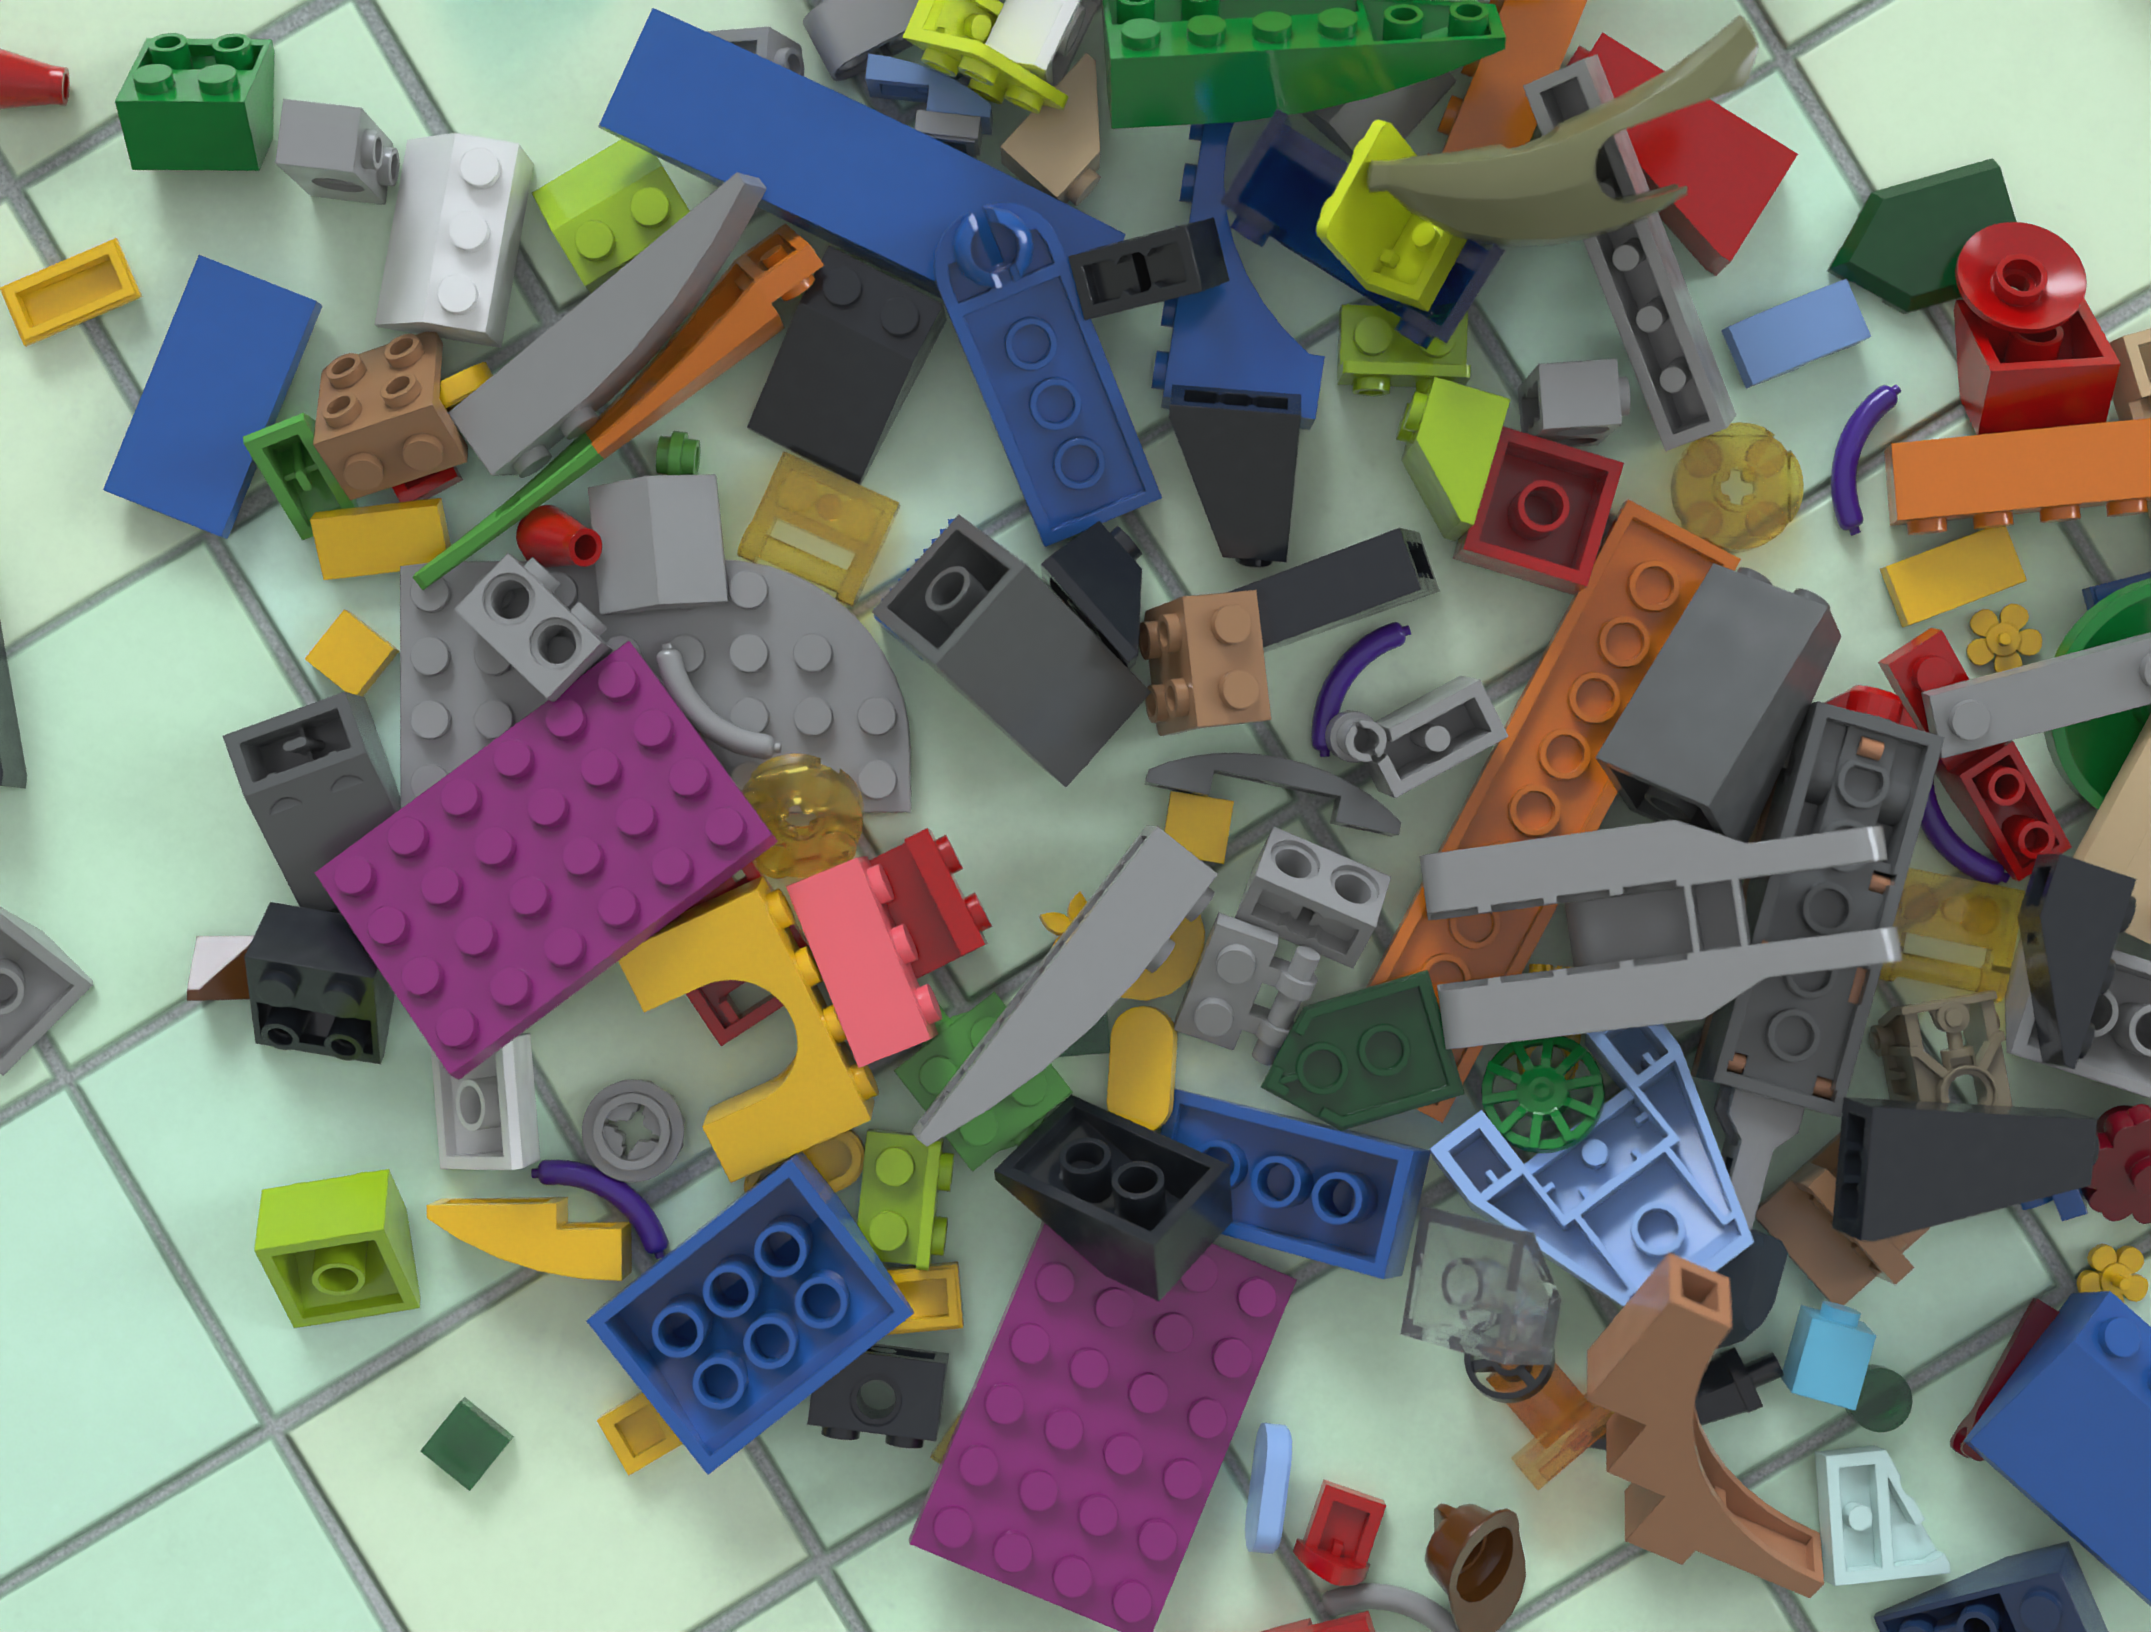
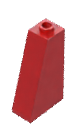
M1603 32L1591 51L1579 45L1567 64L1569 66L1582 59L1598 55L1614 99L1665 72ZM1711 99L1626 129L1649 190L1677 184L1679 188L1687 186V195L1658 213L1665 225L1700 264L1716 276L1732 261L1798 155L1795 151Z

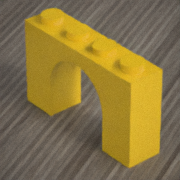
M764 876L683 912L618 961L643 1012H647L699 987L723 980H739L760 986L773 994L789 1012L797 1034V1053L791 1063L773 1079L709 1107L702 1128L730 1183L870 1121L875 1102L873 1097L879 1095V1089L870 1067L865 1065L858 1068L845 1042L847 1038L833 1004L827 1006L817 985L823 981L811 949L808 946L799 949L789 929V926L795 924V919L786 897L779 888L771 891Z

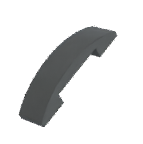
M1212 753L1170 761L1149 769L1146 775L1145 785L1208 797L1210 794L1213 775L1219 774L1333 798L1335 801L1330 824L1387 836H1396L1400 832L1401 821L1365 791L1327 771L1285 758L1249 753Z

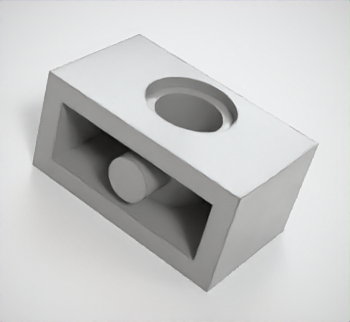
M283 99L275 164L312 197L386 205L388 186H395L398 179L399 153L397 148L393 147V142L361 107Z

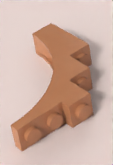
M1668 1253L1587 1351V1400L1615 1412L1606 1422V1472L1631 1482L1625 1490V1541L1681 1565L1695 1551H1698L1811 1598L1824 1585L1820 1533L1790 1519L1766 1504L1745 1487L1725 1466L1711 1446L1696 1411L1695 1398L1702 1375L1714 1351L1732 1328L1729 1278L1672 1253Z

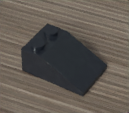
M829 245L821 260L824 266L815 271L813 275L815 278L814 283L805 290L797 306L747 428L860 487L940 335L947 318L944 304Z
M1070 1095L994 1170L995 1180L1103 1275L1158 1302L1233 1221L1229 1164L1074 1095Z

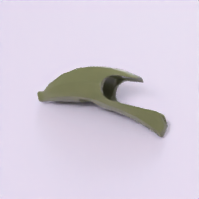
M1739 15L1713 38L1671 69L1613 100L1559 123L1546 135L1519 147L1508 149L1502 144L1390 161L1371 160L1367 176L1369 193L1388 191L1409 212L1454 237L1501 247L1553 246L1610 233L1644 220L1687 195V186L1679 188L1677 184L1623 197L1610 198L1601 190L1596 180L1595 162L1599 149L1609 137L1620 131L1744 87L1750 78L1759 49L1755 32L1750 22Z

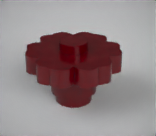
M2146 1104L2116 1106L2104 1112L2097 1120L2096 1134L2099 1139V1156L2093 1165L2091 1186L2080 1188L2091 1209L2102 1213L2109 1221H2120L2132 1214L2139 1223L2149 1224L2151 1223V1107Z

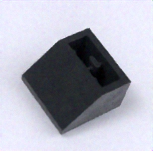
M270 902L245 954L255 1044L272 1046L281 1050H297L333 1056L347 1061L357 1060L381 1064L385 1054L395 993L344 916L340 913Z

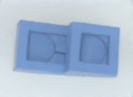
M868 53L865 79L870 97L927 103L926 111L981 117L982 133L992 135L993 116L991 104L957 80L925 66L893 57Z
M1847 279L1782 303L1722 330V334L1746 389L1795 371L1809 362L1855 346L1871 337Z

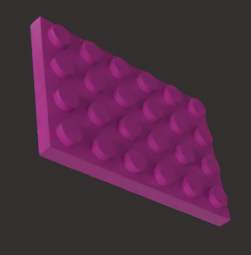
M628 641L580 676L555 702L546 701L316 871L315 875L448 1074L460 1080L776 844L778 840L638 650Z
M1042 1221L910 1534L909 1544L1120 1632H1153L1297 1279L1212 1243L1158 1302L1103 1275Z

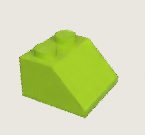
M623 139L532 192L552 233L590 293H593L690 212L657 156Z
M1434 377L1424 393L1415 391L1411 402L1406 404L1398 427L1396 440L1406 442L1401 461L1443 538L1456 542L1474 525L1511 399Z
M389 1169L262 1189L254 1251L293 1328L420 1308V1291L407 1208Z

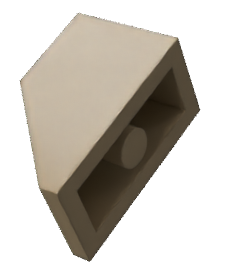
M1087 53L1055 86L1056 89L1069 97L1064 110L1043 105L1039 114L1031 112L1000 146L1002 164L1017 178L1066 204L1071 201L1075 206L1079 205L1092 192L1101 178L1096 173L1100 168L1096 61Z

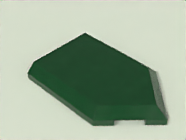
M1991 158L1871 192L1827 272L1841 280L1847 279L1848 283L1853 282L1882 298V302L1903 314L1961 299L1962 296L1956 283L1955 270L1957 259L1966 242L1974 234L1988 226L1998 223L2016 222L2001 167Z
M1428 970L1303 1006L1260 1086L1264 1090L1340 1131L1465 1094L1452 1049L1445 1048L1441 1013Z

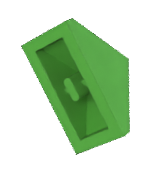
M305 413L243 436L245 447L302 541L313 537L310 519L315 512L359 507L356 499L349 500L314 447L313 440L316 420Z

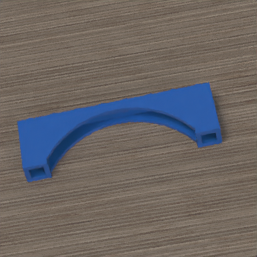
M1235 122L1191 125L1189 140L1201 141L1197 165L1185 163L1179 201L1192 203L1189 223L1214 217L1230 281L1202 292L1164 301L1161 326L1171 327L1173 331L1170 351L1157 350L1151 388L1164 390L1161 408L1170 409L1172 385L1300 394V429L1310 430L1316 419L1325 356L1309 354L1281 326L1256 291L1234 244L1226 211L1224 171L1227 144Z

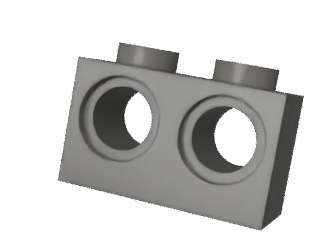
M1617 359L1538 364L1518 387L1521 432L1570 447L1600 444L1622 424V416H1628L1630 412L1629 381L1626 376L1619 377Z
M507 553L454 608V611L544 697L555 702L580 676L605 659L613 650L599 637L607 627L581 602L578 601L572 609L566 606L553 593L561 583L536 559L532 557L523 565ZM515 588H526L529 594L527 610L518 618L506 619L502 612L504 597ZM560 632H572L576 639L574 654L563 663H552L548 656L550 640Z
M1273 826L1252 868L1235 918L1279 933L1280 938L1299 946L1310 947L1322 956L1354 968L1376 928L1391 876Z

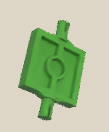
M995 991L970 1011L954 1015L951 1018L939 1005L942 1020L935 1022L938 1035L923 1042L919 1051L893 1070L925 1112L1006 1008V1005ZM1050 1064L992 1108L947 1134L945 1138L973 1172L998 1151L1016 1145L1018 1147L1040 1126L1047 1112L1073 1093V1091L1052 1064Z

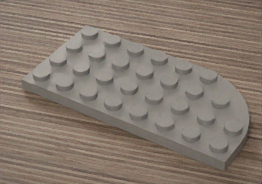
M725 560L729 603L602 616L599 610L595 563L587 567L571 565L546 568L561 583L553 593L566 606L572 609L578 601L581 602L607 627L599 637L613 649L610 654L630 641L663 684L656 659L657 654L663 651L662 644L671 642L673 649L679 650L682 654L687 675L694 689L715 713L740 728L773 736L775 743H781V753H774L772 758L764 760L731 752L699 733L758 814L911 812L910 729L904 698L897 678L884 653L869 631L834 597L814 584L789 572L763 564ZM500 561L462 562L425 590H422L412 577L428 563L400 566L401 808L548 701L546 697L454 611V608ZM520 561V562H521L523 565H525L528 561ZM515 588L506 594L502 602V612L506 619L518 618L527 610L529 605L527 589ZM564 631L556 634L550 640L548 656L552 663H563L572 657L576 649L574 634L570 631Z

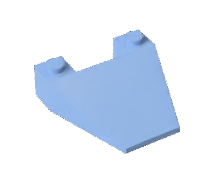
M1664 1024L1586 1033L1585 1046L1620 1088L1621 1092L1604 1104L1601 1116L1593 1130L1576 1145L1559 1152L1538 1153L1523 1164L1485 1113L1480 1110L1430 1148L1433 1160L1472 1211L1622 1308L1668 1253L1716 1272L1754 1243L1680 1044ZM1579 1122L1570 1130L1573 1131L1581 1122Z

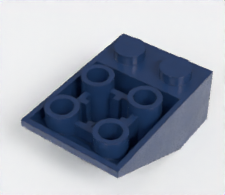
M2069 1541L2007 1556L1875 1613L1874 1616L1880 1632H2108Z

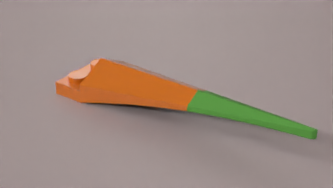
M784 224L735 259L664 348L598 416L599 420L593 427L578 436L504 504L414 574L412 578L420 588L425 590L523 519L532 510L541 506L785 329L779 314L771 303L780 297L783 301L791 300L803 293L814 283L815 278L812 274L824 266L811 245L787 224Z

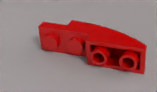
M1935 628L1928 629L1878 662L1892 689L1902 700L1904 707L1917 728L1928 733L1929 728L1921 692L1970 680L1943 631ZM2011 740L1946 758L1939 757L1935 775L1970 826L2013 880L2019 882L2032 873L2037 855L2063 854L2072 848L2014 741Z

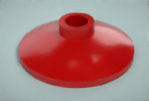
M2005 222L1980 230L1966 242L1956 263V283L1966 304L1986 322L2010 332L2041 333L2061 326L2076 313L2086 292L2087 280L2085 269L2074 249L2055 233L2033 224Z

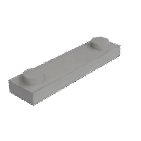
M2151 632L1921 692L1929 733L1945 737L1939 757L1946 758L2151 704Z

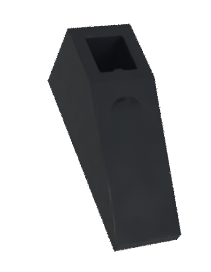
M2063 854L2037 855L2017 917L2042 1062L2052 1066L2075 1069L2078 1059L2086 1056L2094 1040L2095 1024L2091 1021L2098 997L2103 996L2108 991L2115 975L2116 963L2111 957L2119 933L2122 934L2127 930L2134 917L2136 898L2131 895L2137 879Z

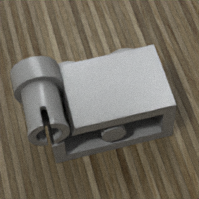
M1459 676L1376 722L1362 712L1350 710L1340 712L1330 720L1325 732L1327 747L1334 756L1347 762H1364L1377 790L1394 798L1401 796L1509 737L1481 680L1465 676Z

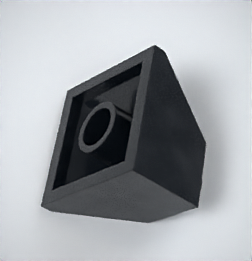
M1098 521L1041 563L1042 580L1130 670L1136 665L1139 649L1142 568L1137 564L1136 560L1142 555V552L1120 527L1116 526L1109 532Z

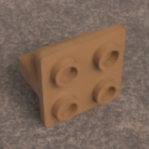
M1839 1133L1758 1205L1755 1219L1770 1236L1782 1240L1788 1256L1829 1302L1845 1305L1876 1276L1896 1285L1915 1267L1902 1253L1926 1233L1930 1227L1875 1242L1860 1241L1832 1228L1840 1141Z

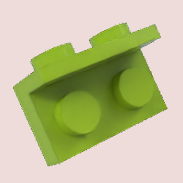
M1342 304L1339 309L1337 385H1352V393L1363 396L1390 394V387H1416V392L1424 393L1434 377L1466 385L1471 375V365H1467L1468 309L1430 308L1427 312L1416 307Z
M867 1130L857 1226L881 1262L916 1265V1270L929 1271L932 1255L944 1256L948 1217L936 1216L939 1191H951L954 1153L943 1152L944 1137L929 1146H925L916 1139L913 1133Z

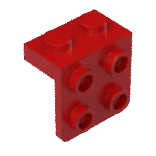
M928 828L904 839L905 843L869 860L872 867L880 864L888 877L894 894V900L886 904L895 926L905 924L913 939L918 960L911 962V966L917 979L988 944L982 932L992 927L976 893L974 892L964 897L953 875L963 870V867L947 835L935 839L932 831Z

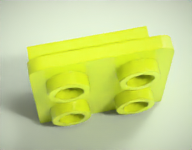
M918 0L902 38L924 51L921 58L923 63L949 76L956 77L958 72L970 79L967 86L969 89L976 92L983 99L1001 105L1005 98L1012 104L1036 114L1040 113L1043 105L1064 110L1069 98L1066 94L985 44L1004 5L999 0Z
M1378 119L1371 124L1365 137L1356 145L1351 162L1336 190L1324 203L1320 219L1317 223L1316 233L1319 239L1366 290L1428 312L1467 239L1454 237L1412 214L1388 191L1369 193L1367 176L1371 160L1390 161L1417 156L1391 123Z

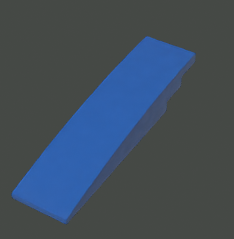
M652 8L598 128L717 187H720L737 172L760 178L767 189L757 207L939 298L941 296L933 271L935 250L946 228L961 215L967 212L973 213L979 227L977 230L991 265L994 266L1003 262L981 206L995 202H1012L1026 206L1042 215L1057 233L1068 262V256L1123 241L1126 235L1072 206L912 127L655 8Z

